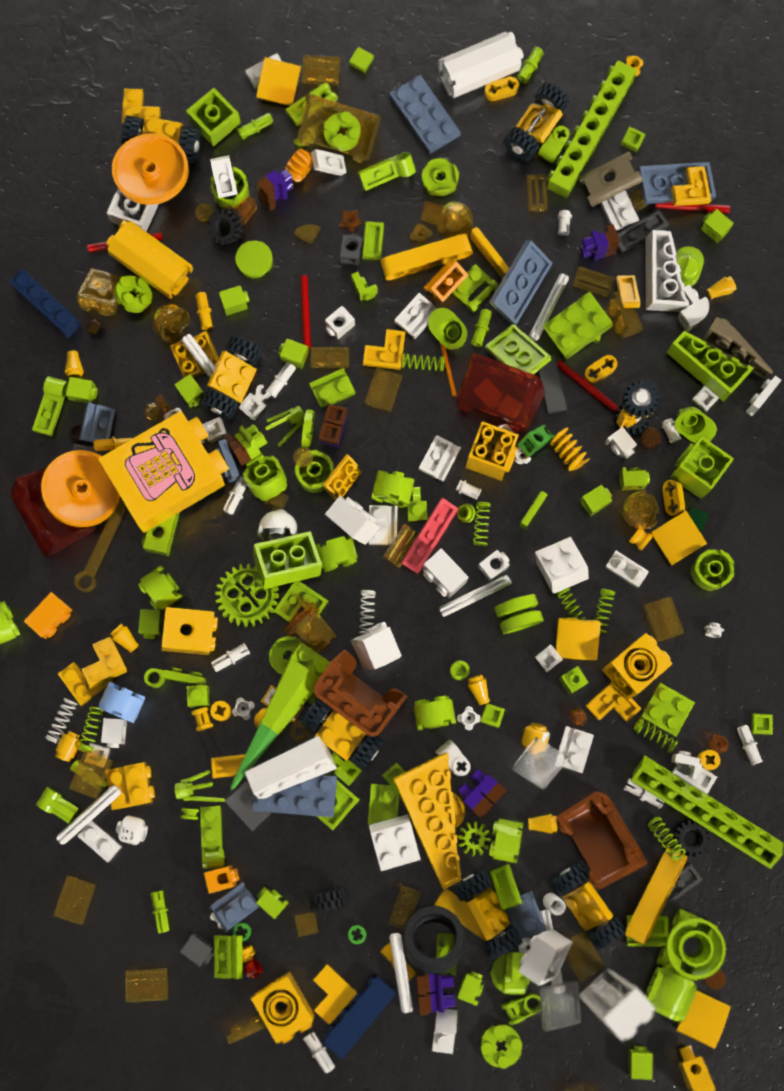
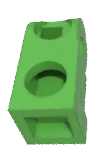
M544 424L529 432L517 445L529 458L548 444L554 435Z

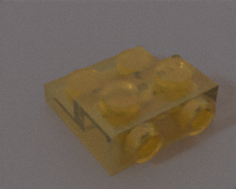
M91 268L77 294L78 305L87 311L90 309L97 310L104 316L108 314L114 315L119 306L114 297V288L121 276Z

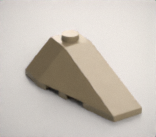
M715 318L702 340L708 346L722 350L723 354L731 358H737L740 360V363L752 366L754 368L752 372L767 380L773 373V370L727 320Z

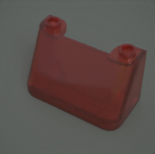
M473 353L469 359L456 404L464 412L472 411L476 408L505 419L509 424V428L516 432L520 430L526 432L546 392L541 379L537 376Z
M47 467L16 478L11 489V497L42 554L45 557H49L92 533L95 530V525L89 527L70 526L57 520L48 511L41 492L42 478Z

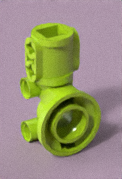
M679 908L674 916V927L667 937L666 947L661 949L657 959V964L663 967L656 968L644 997L655 1008L654 1011L677 1022H683L697 990V985L693 981L707 978L718 971L725 958L726 946L717 925ZM689 937H694L698 942V950L692 955L685 954L683 950V943Z

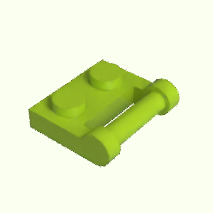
M476 264L467 272L468 276L451 293L472 313L499 286L495 280L491 279ZM485 283L487 287L473 301H469L468 299Z

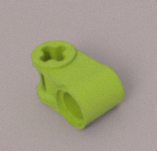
M565 126L556 127L541 146L538 155L554 164L568 142L569 130Z
M528 992L503 1003L501 1007L505 1009L510 1020L509 1025L511 1026L538 1013L542 1008V1000L537 993ZM536 998L538 1000L537 1006L533 1008L528 1007V999Z

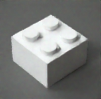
M117 189L108 208L107 215L112 223L120 225L124 220L127 222L132 221L147 232L159 204L145 205L133 202Z
M339 496L325 513L348 535L365 545L380 528L375 523L377 519L369 512L367 513L363 510L359 503L349 497L345 499Z
M571 537L535 552L536 564L553 594L589 579L588 566Z
M442 548L424 563L423 576L428 582L431 583L433 581L437 585L436 590L443 597L451 598L468 580V576Z
M408 814L369 825L381 871L420 860Z
M554 929L533 936L529 943L530 949L528 953L521 959L520 964L522 966L519 972L538 986L555 979L573 942Z

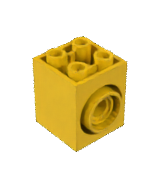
M482 421L470 451L466 468L502 481L504 473H509L518 450L515 444L519 435Z
M166 607L162 651L209 655L210 651L215 649L216 637H212V631L217 629L218 617H214V612ZM182 628H189L191 634L183 635L180 630Z
M645 633L601 670L628 700L640 693L673 663L670 661V656L665 651H661L657 646L656 640L651 635L648 636Z
M290 972L254 993L251 998L276 1044L280 1041L284 1044L291 1040L299 1029L303 1032L312 1026L315 1014ZM277 1002H285L287 1004V1008H279Z

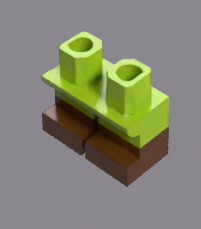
M254 424L246 429L241 425L239 433L233 436L229 433L222 436L223 439H226L230 452L241 466L260 455L259 448L267 444L264 435L258 431Z

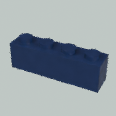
M21 269L9 281L14 290L67 339L81 326L77 318L24 269Z
M378 974L375 978L371 976L364 984L366 989L363 993L360 994L358 992L350 1001L353 1005L348 1011L344 1009L337 1017L339 1022L334 1027L330 1025L323 1034L325 1036L323 1043L341 1059L345 1057L396 995V990Z

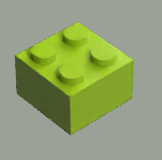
M215 88L211 89L186 110L189 122L196 129L200 130L201 135L212 146H215L241 124L239 113Z

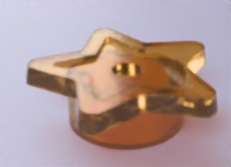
M358 210L342 211L343 220L339 224L340 227H348L353 233L356 226L363 224V221L358 218Z

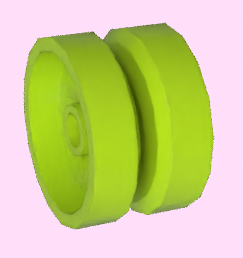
M535 594L516 597L494 607L497 618L510 617L500 623L502 634L520 631L544 621L541 611H529L538 605Z

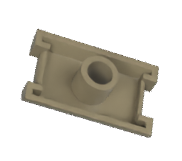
M630 151L578 177L581 184H586L590 196L587 198L592 207L643 181L639 171L634 172L630 163V160L633 159ZM614 177L612 181L607 182L608 179Z

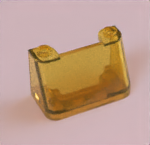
M307 93L297 139L300 140L299 144L309 147L311 143L349 154L353 156L352 160L363 163L364 160L369 161L381 116ZM346 111L358 120L361 127L359 142L354 148L340 151L339 149H333L327 144L324 137V123L332 115ZM340 128L337 133L344 136L347 129Z

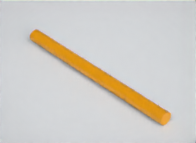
M440 343L452 397H455L457 394L446 348Z

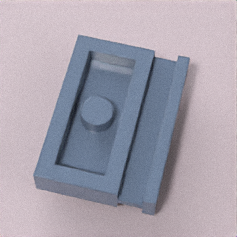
M88 402L85 408L79 440L93 444L94 440L109 439L115 409Z
M223 439L218 441L215 450L219 451L229 468L223 474L230 485L236 483L239 472L227 441Z
M243 882L209 907L226 932L260 907Z
M532 891L521 894L522 904L507 910L512 926L516 928L521 939L545 932L547 929Z

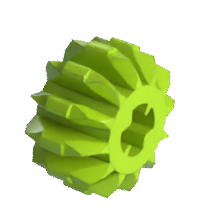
M474 821L473 828L467 822V831L462 827L459 829L464 833V836H457V839H464V842L459 843L458 846L463 847L467 845L463 851L465 854L471 848V856H475V849L482 855L481 847L486 850L489 849V846L484 844L485 841H492L491 838H485V835L490 834V830L482 832L485 828L484 824H481L479 829H477V821ZM472 833H475L474 835H479V838L477 839V844H474V842H469V839L472 838Z

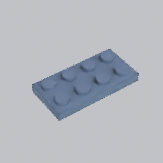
M421 75L390 93V98L429 154L460 136L461 132Z
M710 163L640 166L637 171H639L643 179L640 182L644 204L673 202L672 186L688 185L685 174L687 167H705L711 200H714L716 192Z
M531 240L525 241L489 301L511 325H517L553 264Z
M320 775L273 793L270 797L259 799L254 795L253 811L334 817L337 776Z

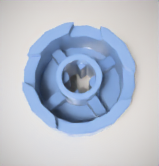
M109 682L98 708L134 723L142 708L145 697L137 693L132 696L133 691L123 687L121 690H118L120 686Z

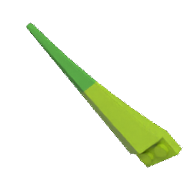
M299 642L288 659L257 732L230 786V790H233L246 775L245 772L252 768L314 693L316 682L330 664V661L302 642Z

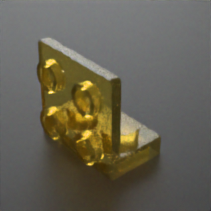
M613 292L607 306V312L610 317H613L615 332L620 335L621 339L642 332L643 327L636 309L624 308L618 292Z

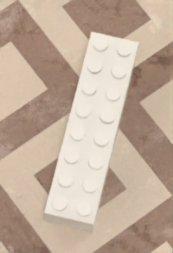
M608 967L578 995L588 1008L622 1041L625 1038L627 1040L631 1038L637 1031L635 1028L641 1022L644 1024L649 1021L653 1016L652 1012L655 1010L635 986Z

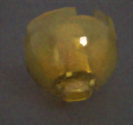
M448 202L441 207L437 214V230L449 238L454 237V235H470L473 229V214L470 208L461 202Z
M176 304L162 305L156 310L152 318V327L155 334L169 343H174L183 337L186 333L183 330L186 326L189 327L190 324L189 313Z
M647 490L630 494L623 503L622 516L632 528L643 530L655 527L658 523V520H656V515L659 514L658 503L652 494L646 493Z

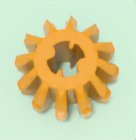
M298 149L287 162L285 169H287L292 175V179L296 182L302 181L312 168L311 153Z

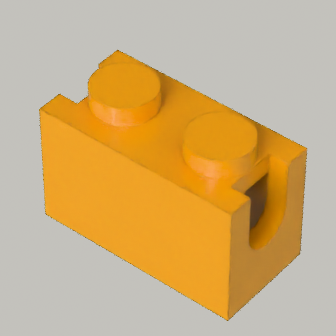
M448 261L423 289L434 295L433 300L435 302H444L468 274L457 261Z
M50 592L24 622L40 637L44 639L50 638L57 631L56 627L61 622L64 623L69 619L72 609L58 596Z
M233 865L204 873L209 893L234 887L239 880L237 868L233 869Z

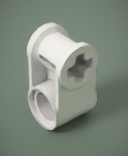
M448 739L434 753L439 756L448 752L449 769L456 776L464 777L470 771V763L459 748ZM458 762L460 764H466L465 772H463L462 770L458 772L456 770L458 767Z

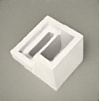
M385 622L366 629L367 634H362L351 640L362 669L375 670L402 656L391 629L386 626Z

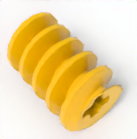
M567 427L552 438L550 445L556 446L554 451L556 453L561 452L559 458H565L564 465L570 464L568 470L573 471L587 463L590 458L583 459L587 453H579L582 446L575 447L577 440L570 441L573 434H565L569 429Z

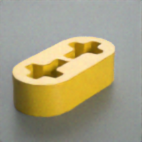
M506 77L488 83L485 87V97L490 101H496L514 96L518 91L519 82L514 77ZM510 84L513 86V89H510L507 85ZM490 89L496 91V94L490 92Z
M606 355L588 366L584 373V379L591 384L598 383L615 371L617 367L616 358ZM605 361L608 363L612 362L611 368L609 366L604 369L602 368L606 363ZM597 370L599 371L595 376L596 378L589 377L590 371L592 373L596 372Z
M675 480L666 481L662 487L666 513L670 516H678L685 511L682 485ZM675 486V489H673L672 492H670V488ZM675 505H678V508H676L674 511L673 507H675Z

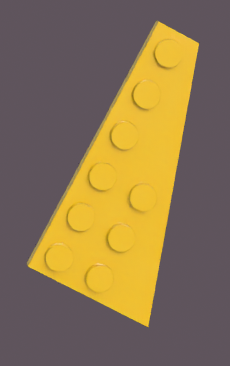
M448 752L393 778L443 890L461 881Z

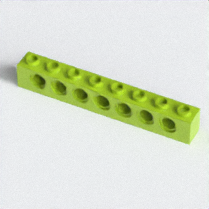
M617 60L615 66H610L606 74L608 76L607 80L601 82L598 91H600L598 96H593L589 104L591 106L590 110H585L581 121H583L581 126H576L572 134L574 136L573 140H568L564 151H566L564 156H559L555 164L557 166L556 170H551L548 175L547 181L549 183L547 189L567 199L631 86L637 72L636 69ZM578 142H584L586 145H581ZM570 157H576L578 160H572ZM561 172H567L569 175L565 176Z
M644 755L634 769L632 782L771 869L782 856L783 842Z

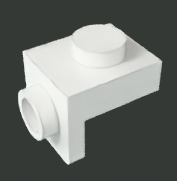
M685 751L672 754L671 762L691 766L689 778L697 779V775L700 776L702 771L700 758L691 757V753Z

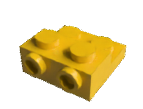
M145 762L105 770L108 789L116 785L121 790V794L111 802L112 810L153 802L152 798H155V791L149 782L152 773L150 766H147Z

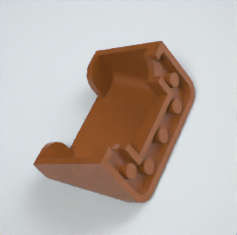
M344 649L330 662L314 686V693L320 700L365 734L377 736L408 696L398 689H390L384 697L352 674L356 668L357 661L352 654Z
M596 791L556 817L559 821L557 824L561 832L572 836L591 869L588 879L594 888L602 889L647 864L643 853L611 799L605 793Z

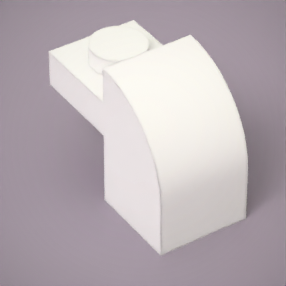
M690 284L685 287L684 291L689 306L683 309L677 316L686 332L698 327L709 311L707 297L700 300L698 292L692 289Z

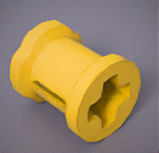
M209 707L191 712L197 724L196 731L213 727V723L210 722L208 715Z

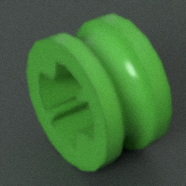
M239 922L234 926L232 934L239 936L236 931L239 930V926H242L248 932L245 933L246 937L242 938V941H245L251 936V927L245 922Z
M359 925L352 926L348 931V938L353 944H361L366 939V931ZM356 929H360V933L363 935L361 939L358 938V941L353 940L354 936L351 935V932L353 930L356 931Z

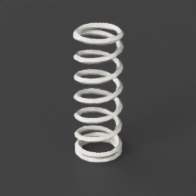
M372 590L360 591L361 595L366 596L360 599L365 603L360 605V608L364 609V611L359 613L365 616L359 619L360 622L365 623L359 626L362 630H366L362 626L374 625V623L362 621V619L374 618V616L362 614L363 612L375 611L374 609L362 607L375 604L374 602L362 600L375 598L376 592ZM366 631L358 632L359 634H367Z
M63 698V700L72 707L60 705V707L69 713L57 711V713L67 720L55 717L54 720L63 726L51 724L59 732L49 730L48 733L54 737L50 735L45 737L47 740L57 744L60 738L55 734L63 735V731L59 728H67L61 721L70 722V719L63 714L73 715L66 708L76 709L74 705H78L66 698Z
M548 893L544 896L543 904L552 914L560 915L565 911V903L553 893ZM557 900L556 905L551 907L552 903Z

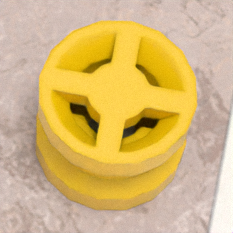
M640 526L629 542L636 544L638 549L642 551L653 535L647 534L644 528Z
M224 701L215 702L210 710L211 716L221 722L227 721L232 714L230 705Z
M713 750L702 751L697 757L700 758L702 768L706 770H714L720 764V756Z

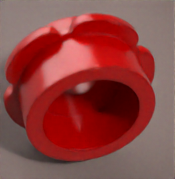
M256 959L245 962L244 971L249 978L257 979L262 973L260 963Z

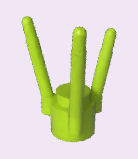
M300 406L294 409L291 408L286 412L268 418L267 422L277 421L266 426L265 430H269L289 420L291 425L296 424L278 443V447H281L298 428L303 426L302 421L305 414Z
M210 770L187 779H182L181 783H175L176 798L183 799L184 802L225 801L224 798L191 796L196 789L213 786L212 782L198 785L189 783L210 774Z

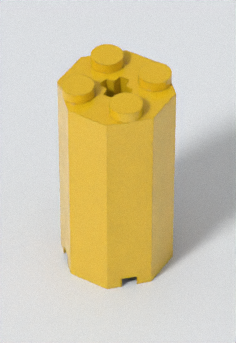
M122 221L118 227V232L115 235H111L107 240L106 244L109 246L108 253L111 257L169 299L173 298L172 294L176 296L189 279L186 277L187 273L191 274L193 271L190 263L132 221Z

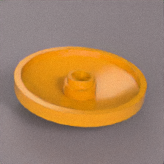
M144 134L128 140L116 152L112 162V175L118 190L129 200L145 205L163 203L176 196L184 187L189 173L187 157L181 146L171 138L160 134Z
M86 450L70 451L60 455L49 464L42 478L41 492L46 508L57 520L70 526L89 527L103 522L115 511L121 496L98 458L102 457L101 455Z

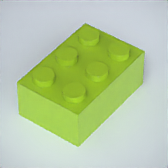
M591 292L585 294L543 325L545 332L566 360L613 327L612 321Z
M311 531L254 544L253 558L264 589L321 575L322 563Z

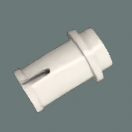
M561 210L557 215L559 219L558 235L566 236L570 234V219L572 215L568 210Z
M672 418L663 421V426L661 427L665 430L670 444L681 440L678 431L675 429V421Z
M460 480L456 491L459 492L458 494L462 493L475 500L478 499L482 490L466 483V480Z

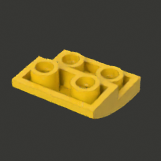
M265 57L256 98L291 106L294 101L301 66Z
M205 331L193 337L212 364L216 366L219 356L209 333ZM182 340L170 346L183 378L189 374L193 378L206 374Z
M348 454L345 455L323 484L326 492L335 501L339 496L343 497L361 474V471L357 468L358 465Z
M687 511L651 532L671 566L707 544Z
M558 618L555 650L562 658L597 660L601 622L599 620H579L578 618Z
M696 990L687 1016L683 1022H678L676 1031L715 1048L724 1029L731 1006Z

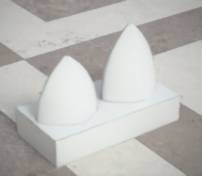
M618 551L614 552L605 566L606 569L637 589L649 572Z

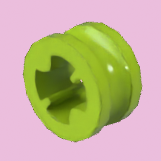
M181 808L183 814L180 818L198 820L197 813L199 809Z

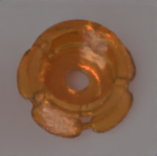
M579 707L570 711L574 725L581 724L583 726L584 721L587 720L585 711L583 709L580 710Z
M716 734L709 741V747L718 754L725 753L729 747L728 739L725 736Z

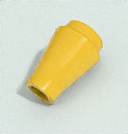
M725 276L706 289L709 298L713 299L732 294L737 288L733 278Z
M68 351L65 375L67 379H70V377L81 379L84 370L78 352Z
M123 624L119 625L110 634L113 637L112 640L130 653L139 646L128 627H125Z
M482 674L469 678L468 687L478 704L483 705L490 702L486 678Z
M548 814L529 818V830L553 834V832L558 831L557 816Z

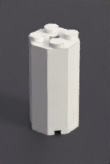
M503 32L439 59L438 69L439 72L443 71L441 79L448 94L455 98L519 71L522 66L523 52L520 47H517L514 34L512 32Z

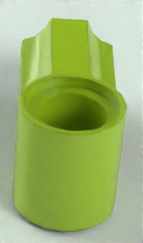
M46 787L36 803L42 810L53 813L67 823L72 822L80 809L49 787Z
M510 951L506 953V974L503 977L504 994H525V976L519 972L524 952Z

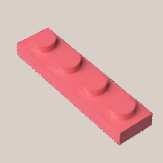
M444 498L440 499L401 561L402 565L416 574L420 572L458 510L456 506Z

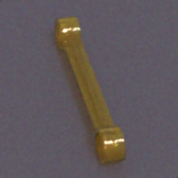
M121 497L117 508L109 517L85 570L78 573L74 579L75 586L82 592H90L96 586L94 576L127 508ZM84 575H89L92 578V583L88 588H81L79 585V580Z

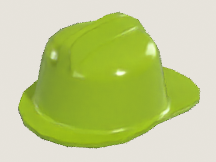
M686 246L677 251L676 260L680 266L682 283H684L685 287L689 284L692 287L700 277L704 257L695 247Z
M438 308L431 313L428 320L429 329L439 342L450 350L462 347L467 338V329L463 322L447 308Z
M680 408L674 424L675 429L694 443L701 436L709 441L714 438L717 428L712 419L698 408Z

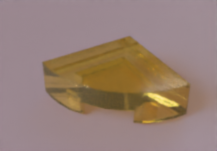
M314 224L303 225L294 234L311 244L320 231V227Z

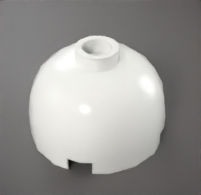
M281 509L266 513L258 527V536L262 540H264V537L269 540H275L297 534L295 519Z

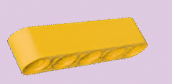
M461 234L387 256L380 260L385 279L393 280L446 264L448 261L466 258L473 251L467 235Z
M665 850L625 932L626 936L643 945L646 944L686 863L687 855L684 854L680 859L672 860L670 853H667ZM678 852L674 857L679 856L682 853Z

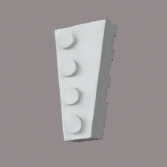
M652 230L646 237V310L681 312L689 306L684 292L685 286L680 276V266L676 260L677 254L671 231Z
M317 736L246 771L245 774L253 794L259 799L270 797L273 793L335 770L337 767L328 747Z

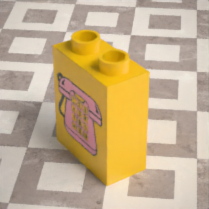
M180 411L98 458L143 533L225 486L221 474L229 470L217 449L209 454L206 452L201 441L209 436L197 416L187 421L183 412Z

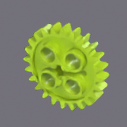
M241 564L239 570L232 567V574L226 571L227 578H220L223 585L217 584V588L220 591L215 592L216 597H219L215 601L216 604L220 605L218 607L219 611H224L222 614L224 618L230 616V623L236 620L237 626L243 622L244 626L247 627L248 622H251L254 627L256 620L262 624V617L269 619L268 612L274 613L272 606H278V602L274 600L279 598V594L274 593L279 590L278 586L264 589L256 565L253 569H251L250 564H247L246 569ZM250 578L253 580L250 585L243 584L246 579ZM236 583H239L243 590L251 595L253 601L259 605L258 608L247 596L244 597L242 590L235 585ZM231 592H238L236 598H229ZM260 592L266 593L263 599H257L256 596ZM250 605L251 610L243 612L241 611L243 606Z

